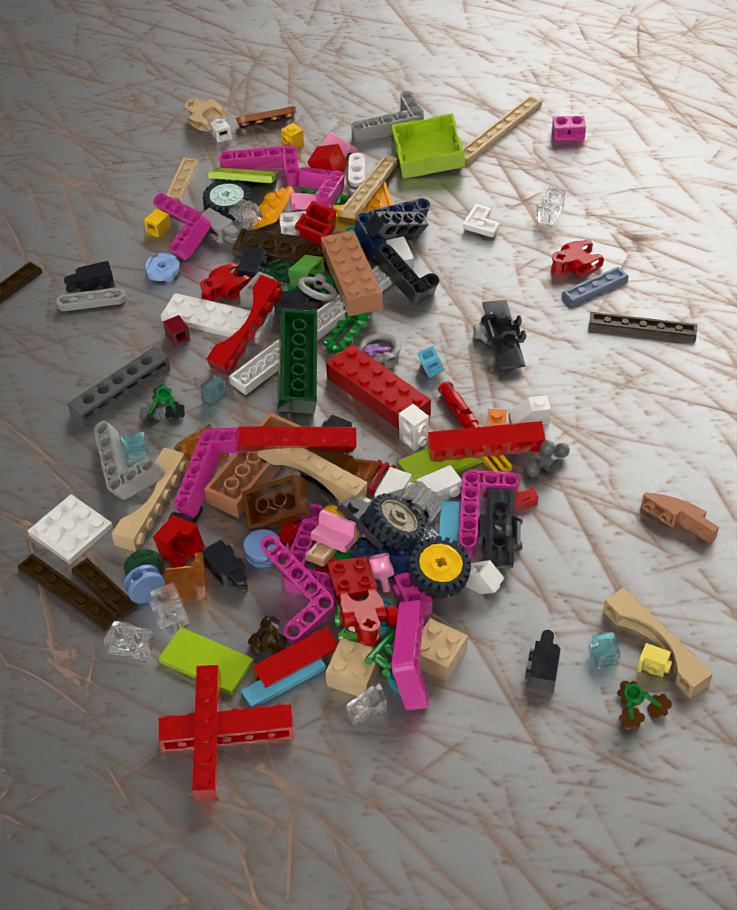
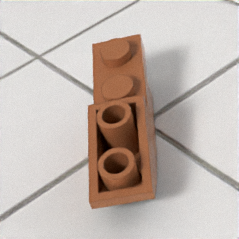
M647 492L643 494L641 508L659 518L663 523L673 528L679 523L685 529L690 530L711 544L716 540L719 527L705 518L707 513L705 510L687 501L668 495Z

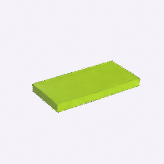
M216 167L208 172V178L272 183L278 179V173Z
M427 448L399 460L398 467L401 471L412 474V483L415 484L417 479L451 465L456 473L462 472L482 463L483 457L430 462Z
M180 627L158 658L159 663L195 679L196 666L218 665L221 673V691L233 695L254 663L253 658L183 627Z

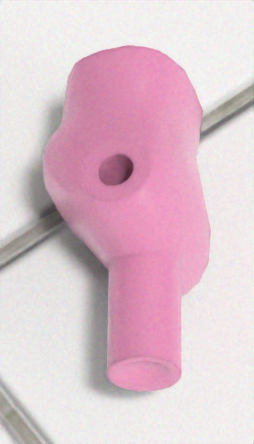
M389 553L370 556L368 559L374 579L380 580L383 592L391 591L388 578L394 575V569Z

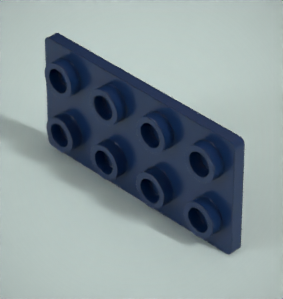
M359 537L358 541L353 544L351 557L367 556L369 558L373 555L389 553L394 575L388 579H394V576L408 572L411 554L418 543L409 550H400L399 548L396 550L391 545L379 551L366 537Z

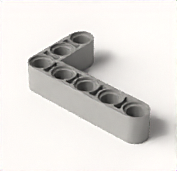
M403 91L400 94V108L402 111L353 122L351 125L352 140L363 142L393 135L391 125L424 120V110L413 92Z
M105 420L96 424L94 433L106 486L117 498L126 500L159 481L164 476L165 469L152 457H146L127 468L119 432Z

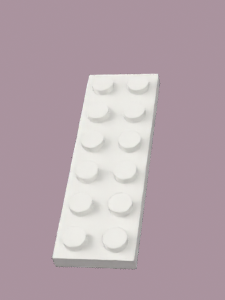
M174 293L161 314V321L180 315L189 328L231 337L245 323L251 310ZM271 315L266 316L262 327H259L251 342L259 343L271 322Z

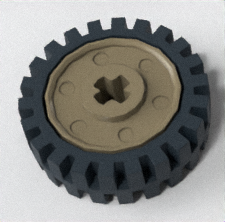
M386 493L379 494L365 511V522L367 525H370L368 527L369 530L374 531L373 535L375 537L379 536V541L382 543L385 541L387 546L393 545V549L396 550L398 548L400 550H409L424 534L425 524L421 521V515H417L419 512L416 509L413 510L411 504L407 505L406 500H400L399 496L396 495L394 497L390 493L388 495Z

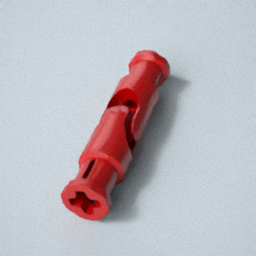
M445 381L439 385L438 392L445 397L446 404L454 413L462 428L480 427L479 421L466 405L459 392L455 391L453 383Z

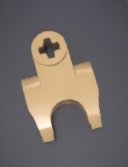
M192 98L184 105L185 109L190 113L189 123L199 131L209 132L212 129L209 124L212 119L224 118L227 115L224 108L212 98H209L205 103L197 98Z

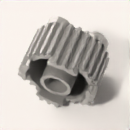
M416 481L414 485H409L400 497V500L404 499L407 501V505L411 504L413 506L412 509H416L419 512L417 515H421V521L425 524L424 527H429L441 510L442 503L440 502L443 498L440 493L427 488L423 482Z

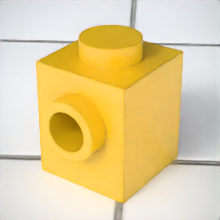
M291 123L281 129L282 145L294 146L296 149L304 145L302 128Z
M157 208L144 219L146 232L158 238L171 228L170 215Z

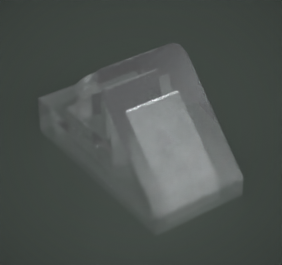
M376 682L345 705L353 725H359L372 714L384 717L387 699L381 684Z

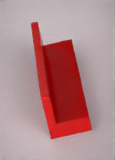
M325 627L254 665L253 676L256 681L261 680L264 687L268 688L335 652L338 643L328 627Z

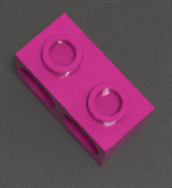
M584 115L553 116L552 134L554 141L585 140L586 123Z
M409 572L394 576L392 591L394 596L399 598V604L400 602L421 599L424 606V615L432 613L431 597L425 595V590L421 593L418 590L419 586L415 587L413 585Z

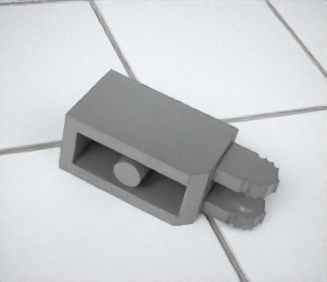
M211 208L201 213L211 221V227L206 233L207 237L218 243L228 241L235 244L239 232L231 219L226 218Z

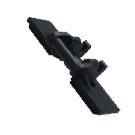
M507 300L482 302L485 315L482 316L481 321L485 325L488 345L495 348L500 369L525 367L526 364L519 343H524L527 335L525 330L520 331L519 328L522 323L521 315H518L516 320H512ZM493 328L497 329L498 336H495ZM503 346H510L512 350H505Z
M487 488L486 514H480L478 519L480 532L477 544L481 546L483 541H485V561L490 560L495 567L513 568L514 551H520L523 548L521 542L523 518L519 515H514L515 489ZM498 508H502L506 512L503 514H499L495 510ZM506 526H513V538H511V535H506Z

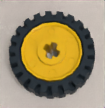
M437 536L436 540L433 537H429L428 541L426 539L422 540L421 544L418 543L410 557L408 568L410 580H413L415 587L419 586L418 590L421 593L425 590V595L429 597L431 593L434 594V598H439V595H442V599L447 598L448 594L450 597L455 596L456 592H461L462 588L466 586L470 576L471 559L468 558L467 550L464 551L462 545L457 546L458 542L455 540L450 543V538L445 537L444 541L442 536Z

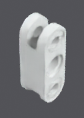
M353 153L349 156L348 182L351 195L365 180V157L361 153Z

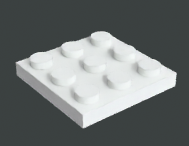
M71 494L27 531L29 536L70 565L110 531L113 525L112 522Z

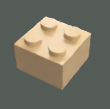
M430 618L423 628L420 669L448 681L467 651L468 635Z
M341 638L325 672L327 687L367 699L381 667L375 662L368 665L364 661L365 657L374 648Z

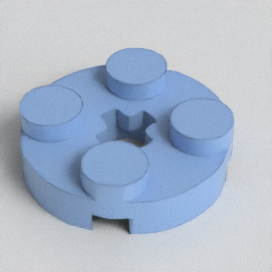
M160 253L158 257H150L146 261L145 268L150 280L171 282L179 273L180 264L174 255Z

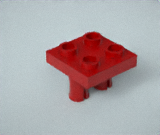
M367 556L327 563V570L336 601L339 600V592L346 591L349 597L355 601H360V596L367 595L368 587H374L377 591V585Z

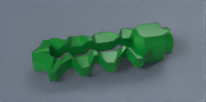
M372 311L348 316L347 312H345L346 320H339L337 322L338 329L332 328L330 330L331 337L322 339L327 351L331 353L341 352L345 349L346 345L352 344L353 336H358L361 333L360 328L368 325V319L371 317ZM353 320L355 324L352 326L349 333L347 332L346 335L343 337V340H340L338 345H336V339L338 338V336L343 333L344 329L348 325H350Z

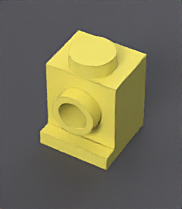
M646 643L639 659L637 672L641 673L642 670H645L652 675H659L661 677L664 676V673L669 674L672 666V661L669 660L671 652Z

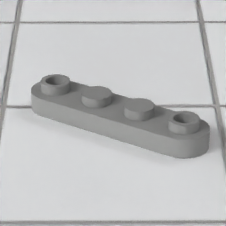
M122 288L70 293L58 296L56 304L57 308L61 311L120 305L125 302L126 294Z

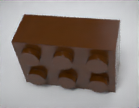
M293 474L242 491L248 530H272L312 517L305 479Z

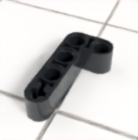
M381 244L379 246L375 262L409 301L420 303L435 293L439 284V277L436 274L428 273L419 278L389 244Z

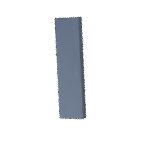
M618 266L562 291V296L573 306L628 281L629 276Z

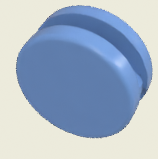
M260 529L251 532L245 538L243 543L244 555L250 565L257 568H267L274 565L266 557L260 544L261 540L268 535L275 536L280 541L276 533ZM270 544L267 550H273L276 544Z
M142 565L133 569L124 580V589L133 602L139 604L154 600L162 593L165 587L162 575L153 565Z

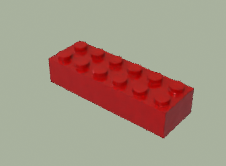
M353 344L326 362L327 378L398 430L399 413L412 404L428 416L431 415V399Z

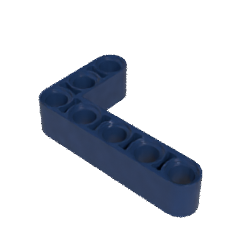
M419 198L359 213L354 230L369 256L375 260L379 246L387 244L384 238H372L364 226L375 212H421L426 219L430 202L427 199Z

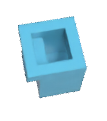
M434 346L417 353L428 378L445 371Z

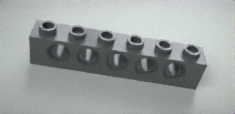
M155 346L67 403L70 415L83 427H86L170 370L168 357Z

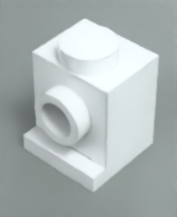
M225 118L215 119L213 122H210L212 127L211 133L217 143L232 139L231 127ZM219 132H225L224 135L219 136Z

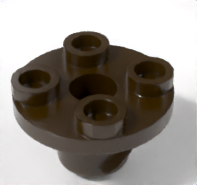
M265 616L260 623L261 627L257 633H253L250 636L248 644L251 645L250 651L253 654L258 655L265 649L276 654L286 647L287 638L277 632L280 620L275 616Z

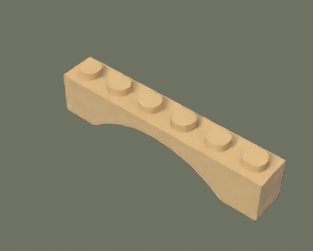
M167 448L162 449L156 461L165 469L164 476L157 481L156 487L146 503L135 512L120 519L112 532L115 546L137 552L140 545L144 544L146 535L149 530H152L156 517L162 513L163 505L170 499L173 488L178 485L180 476L187 469L188 463L185 459V453Z
M280 448L258 451V457L273 465L290 466L312 476L333 493L340 502H344L351 497L362 501L366 498V481L305 448Z
M623 587L605 599L603 612L617 626L635 630L650 638L660 648L671 652L669 660L672 661L675 684L690 699L710 685L713 674L709 667L702 664L695 654L680 642L677 636L672 635L665 625L651 614L647 607L638 602L634 594L629 593Z

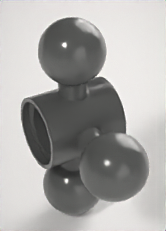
M549 440L542 442L540 450L535 455L537 463H528L525 467V473L527 476L534 478L540 474L542 467L548 473L555 471L560 465L559 458H565L569 455V446L565 443H559L555 446Z

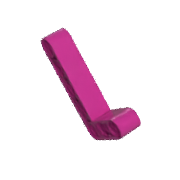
M294 146L230 150L219 154L221 168L246 170L284 168L286 185L291 187L298 186L299 165L297 149Z
M301 167L299 168L298 185L300 187L319 189L315 194V202L332 209L344 190V173Z
M159 193L154 198L153 204L161 211L168 213L170 217L185 224L171 243L170 251L181 260H187L210 229L211 221L199 211L163 193Z
M238 427L211 428L201 434L174 501V506L182 514L192 518L198 514L205 497L204 488L213 477L221 453H247L236 452V430Z
M469 470L463 474L459 545L464 547V551L467 550L468 558H473L477 552L479 497H487V488L515 489V493H518L520 479L517 474Z
M311 504L312 517L302 520L290 552L332 595L335 601L336 597L329 573L308 569L310 562L305 560L307 552L317 542L311 539V532L319 525V513L324 510L320 504ZM297 572L294 575V579L301 578L303 572ZM282 574L283 588L287 592L302 595ZM310 587L307 593H314L317 587Z
M268 535L261 540L260 544L266 557L310 602L284 626V635L291 644H295L318 629L335 613L337 606L332 595L275 536ZM270 544H276L273 550H267ZM289 558L287 564H280L282 559ZM297 572H303L301 578L294 579V575ZM310 587H317L314 593H307ZM324 601L331 602L329 607L321 608V604ZM315 615V619L312 622H305L307 616ZM299 629V634L296 637H290L292 630Z
M421 599L400 602L392 670L406 711L429 708L428 691L419 667L425 614Z

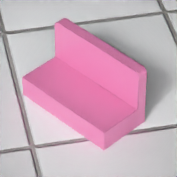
M329 132L322 145L339 144L345 159L349 152L353 154L359 151V149Z
M292 193L291 212L306 211L311 201H315V195Z
M322 510L319 513V525L311 532V539L345 553L356 542V523Z

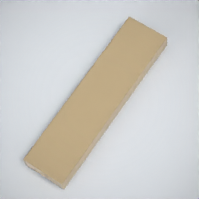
M183 157L167 191V196L182 202L199 164L198 159Z

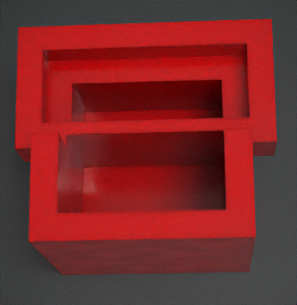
M339 144L317 146L307 161L310 168L344 172L348 166Z
M312 200L306 209V214L302 213L295 224V229L299 230V236L321 245V237L331 235L336 227V210Z
M173 515L153 536L161 559L168 561L171 568L175 571H179L190 559V556L196 558L205 548L197 524Z

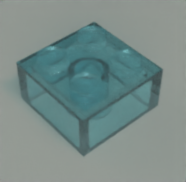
M215 374L200 386L202 402L209 407L227 395L225 379L218 374Z
M143 432L120 437L126 462L149 457Z

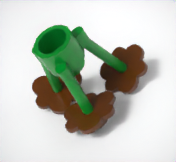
M622 681L620 689L617 691V695L621 697V702L628 706L622 710V715L619 716V721L623 722L625 729L639 728L641 726L640 723L645 721V715L640 713L638 708H633L640 705L644 699L650 701L647 708L651 711V715L654 718H659L661 715L666 716L668 709L672 707L671 700L667 699L665 694L650 696L648 691H643L635 681L630 683Z

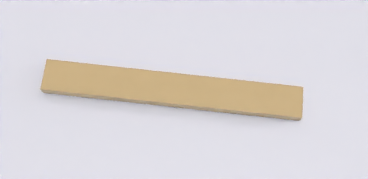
M529 95L464 146L465 164H469L542 105V100Z
M383 156L340 209L339 216L355 219L399 164V158Z

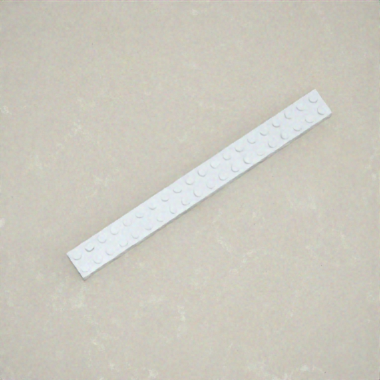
M379 266L372 269L382 292L393 284V281ZM340 295L317 310V341L329 333L332 328H335L339 320H346L345 312L347 311ZM279 339L229 376L230 384L247 395L276 373L279 362Z

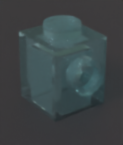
M601 632L592 636V642L589 644V653L591 657H594L597 668L619 664L621 653L614 632Z

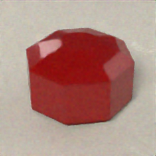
M396 605L387 606L386 623L389 627L397 626L398 608Z

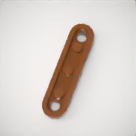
M296 106L240 116L236 118L237 125L246 127L253 122H256V124L265 123V120L268 119L277 121L280 120L279 117L292 118L297 113Z

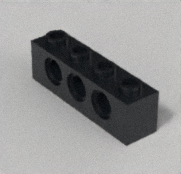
M375 212L364 226L372 238H418L429 224L421 212Z

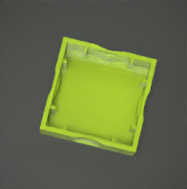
M453 113L391 125L403 179L466 167L464 150L457 133Z

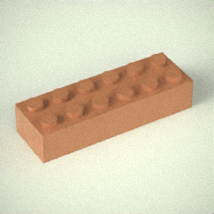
M347 231L321 237L322 255L348 316L383 309L382 291L355 232Z
M270 412L258 425L302 427ZM258 451L234 453L204 488L206 502L239 519L245 512L242 491L269 483L283 465H273L258 457Z

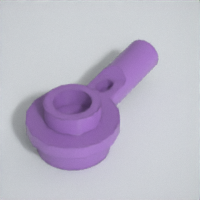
M378 344L364 346L363 352L370 357L377 356V353H391V347H380Z

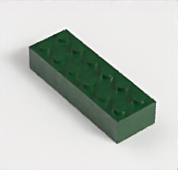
M281 308L277 411L315 414L317 404V311Z

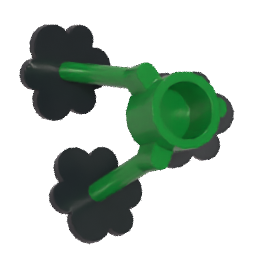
M160 384L158 388L153 389V403L147 404L140 409V418L147 420L149 423L160 420L159 409L155 408L158 403L160 405L170 403V406L165 408V417L167 419L172 418V420L176 421L178 418L185 416L184 405L174 402L172 390L164 384Z

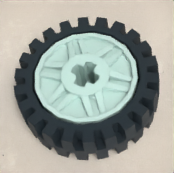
M224 179L221 183L216 181L215 184H210V187H207L203 192L204 209L211 208L233 221L236 220V217L240 219L242 215H247L252 206L250 189L246 184L244 185L243 182H238V180H234V182L228 180L226 182Z

